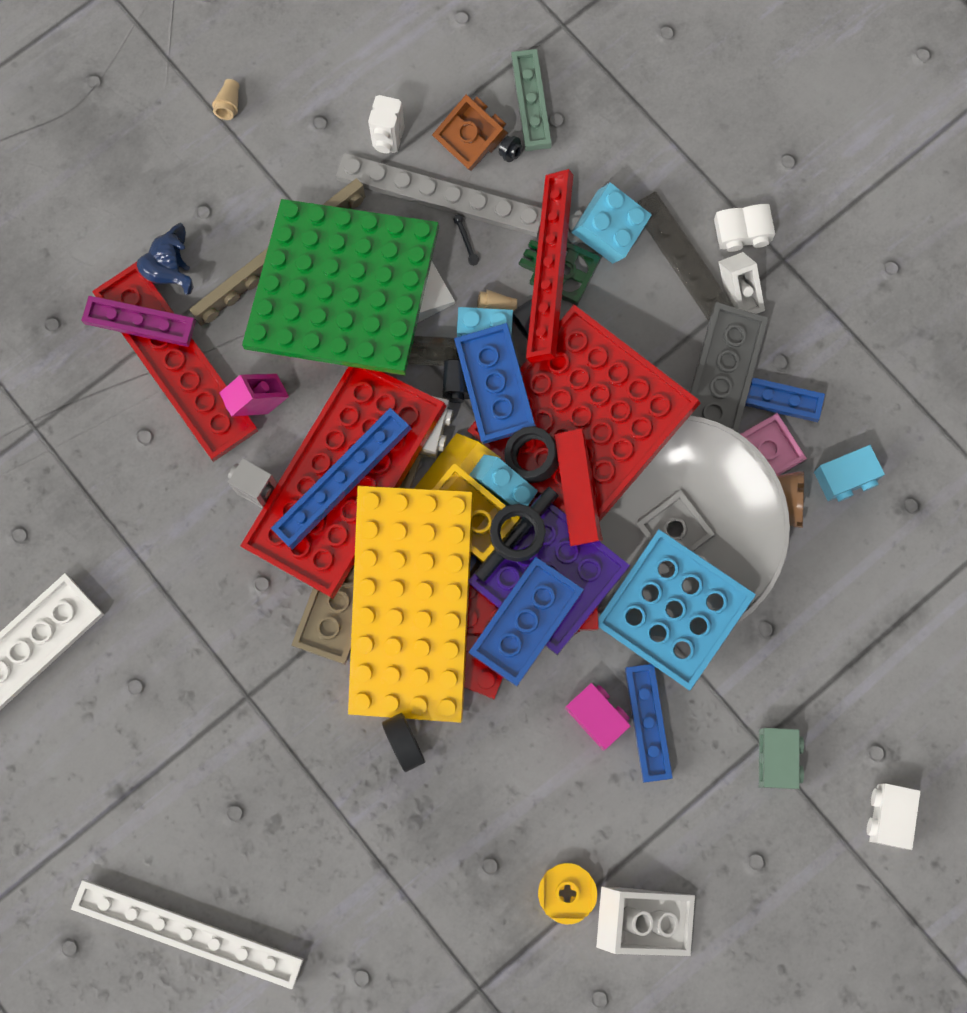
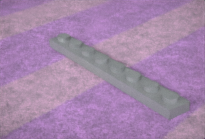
M343 154L336 174L337 181L349 184L357 178L365 189L449 213L460 214L467 218L534 237L538 236L540 230L542 208L354 155Z

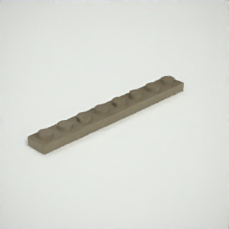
M356 178L323 205L354 209L366 197L364 186ZM268 248L189 309L200 326L215 320L219 312L226 306L234 305L245 291L252 290L258 286Z

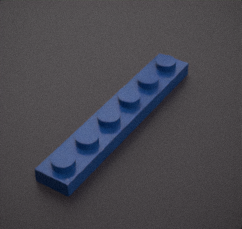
M389 408L271 529L293 550L412 428L396 412Z

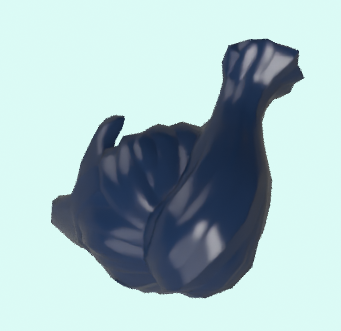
M182 223L176 224L168 232L155 238L149 252L137 260V268L139 273L147 280L158 284H179L183 287L184 293L189 295L194 288L190 276L179 272V267H182L184 270L190 269L180 255V249H185L183 244L186 237L185 227Z

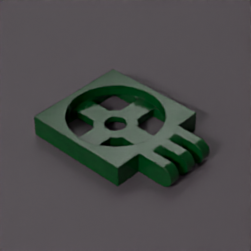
M530 240L528 247L532 250L526 249L523 255L532 261L521 258L519 265L534 272L530 279V285L534 286L538 242ZM567 242L566 251L568 253L565 258V266L570 268V273L564 274L563 285L566 280L573 279L581 283V286L572 292L562 290V299L578 306L601 257ZM578 256L585 261L588 268L587 273L576 269L575 262Z

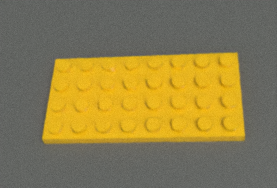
M358 486L349 715L391 718L403 713L405 719L458 723L463 721L473 492Z

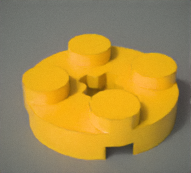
M561 863L545 872L539 883L538 899L546 915L561 924H575L587 917L595 907L597 887L590 874L582 867L572 863ZM565 885H570L571 890L576 891V895L570 898V902H564V897L559 896V890H564Z

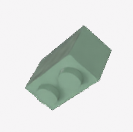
M759 729V788L799 789V783H803L804 768L799 766V754H803L804 739L802 736H799L798 729Z

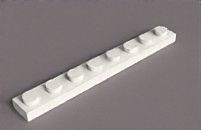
M82 880L71 910L289 989L294 988L304 961L301 957L87 880Z

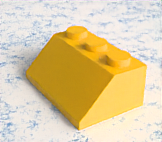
M456 433L414 489H433L454 463L469 475L484 454L495 457L499 456L480 442Z

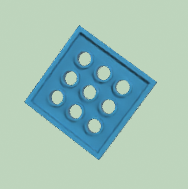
M658 529L599 616L598 627L691 691L756 594ZM665 561H670L675 566V572L669 578H664L659 573V567ZM689 577H694L699 582V589L694 594H688L683 589V582ZM654 585L658 588L659 595L655 601L649 602L644 598L643 590L646 586ZM715 593L721 595L724 600L723 607L717 611L711 610L707 605L708 597ZM672 601H678L683 607V612L678 618H672L667 613V606ZM633 608L640 610L643 616L641 623L638 625H632L627 620V614ZM697 617L703 618L707 623V630L701 635L695 634L691 630V622ZM655 625H661L666 629V638L661 642H657L651 637V629ZM680 641L688 643L691 648L690 655L687 658H679L675 654V645Z

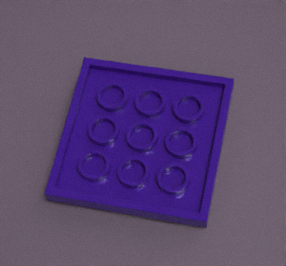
M552 504L541 516L546 533L543 546L535 556L529 560L519 562L504 559L485 583L474 574L469 579V584L500 608L531 562L537 557L584 589L546 645L549 650L558 656L629 569L630 565L600 541L570 546L566 514ZM534 526L516 545L515 550L525 549L532 543L535 536Z

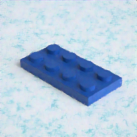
M504 323L454 338L482 444L510 437L524 427H536L508 324Z
M535 557L470 649L469 654L518 687L584 589Z

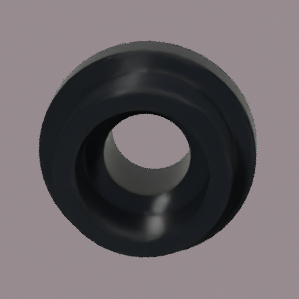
M506 136L499 147V155L506 162H512L514 159H517L522 152L521 140L516 136Z

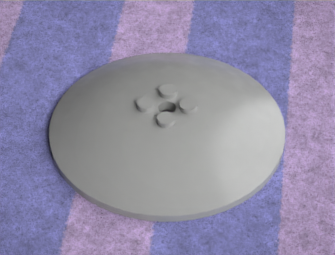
M690 415L600 521L603 541L600 542L628 563L630 567L598 605V613L602 614L658 529L756 594L737 623L744 620L764 601L782 571L789 545L790 523L786 497L781 483L767 459L752 443L736 431L718 422ZM674 521L681 522L684 527V531L679 537H672L668 533V527ZM670 561L661 563L659 567L661 576L664 578L671 577L675 572L674 564ZM694 577L685 579L683 582L684 591L688 594L696 593L699 589L698 580ZM648 585L644 588L643 596L647 601L652 602L658 598L659 591L656 586ZM715 593L708 597L707 605L711 610L717 611L723 607L724 600L721 595ZM678 601L670 602L667 606L668 615L672 618L681 616L683 612L682 605ZM636 608L631 609L627 614L628 622L632 625L641 623L643 618L641 611ZM700 617L693 619L691 630L695 634H703L707 630L706 621ZM655 625L651 629L653 640L663 641L666 638L667 632L663 626Z

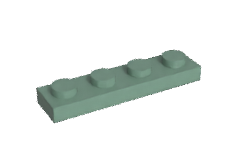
M537 49L511 52L525 151L549 149L552 143Z

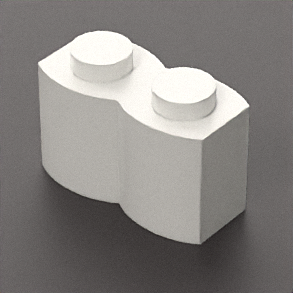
M758 204L716 212L714 222L720 249L734 252L741 250L745 245H753L755 248L767 246L775 236L769 204Z

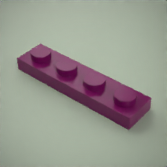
M88 296L81 319L85 325L187 347L190 345L196 324L195 319L192 317L94 296Z

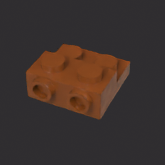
M466 94L432 136L468 170L472 171L488 151L490 153L493 152L508 132L504 129L506 123L498 115L494 114L491 117L485 111L488 106L477 96L473 100Z

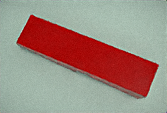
M580 428L555 434L570 546L603 541L592 487L594 480L584 429Z

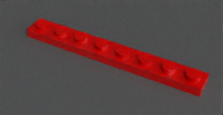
M569 169L545 175L526 359L531 363L556 359L574 176Z

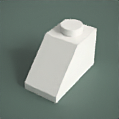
M744 252L718 261L723 286L733 307L755 314L765 311L757 263Z

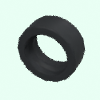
M535 426L524 427L516 431L508 439L504 449L505 462L527 482H543L550 478L558 469L556 441L544 429ZM530 440H541L548 448L546 461L535 470L528 471L523 469L517 461L520 448Z
M521 504L509 505L498 511L492 520L490 528L491 542L496 552L505 559L516 562L529 560L535 556L543 546L546 533L544 521L539 513L531 507ZM511 517H525L534 526V540L525 549H511L501 539V527Z
M403 713L382 722L385 734L404 772L425 763L423 754Z

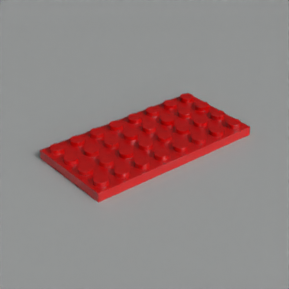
M348 366L240 546L334 599L355 563L358 486L399 488L447 405L443 401L381 371ZM391 408L412 429L292 550L271 527Z

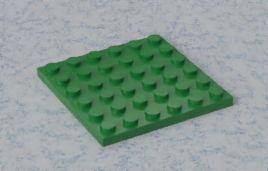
M281 199L242 343L244 350L405 375L437 240L439 223Z

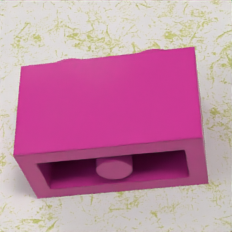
M277 374L239 375L220 392L225 407L231 416L269 414L289 397Z
M591 683L565 709L604 751L631 727L627 722L630 718L619 706L614 708L608 702L610 696L599 684L595 687Z

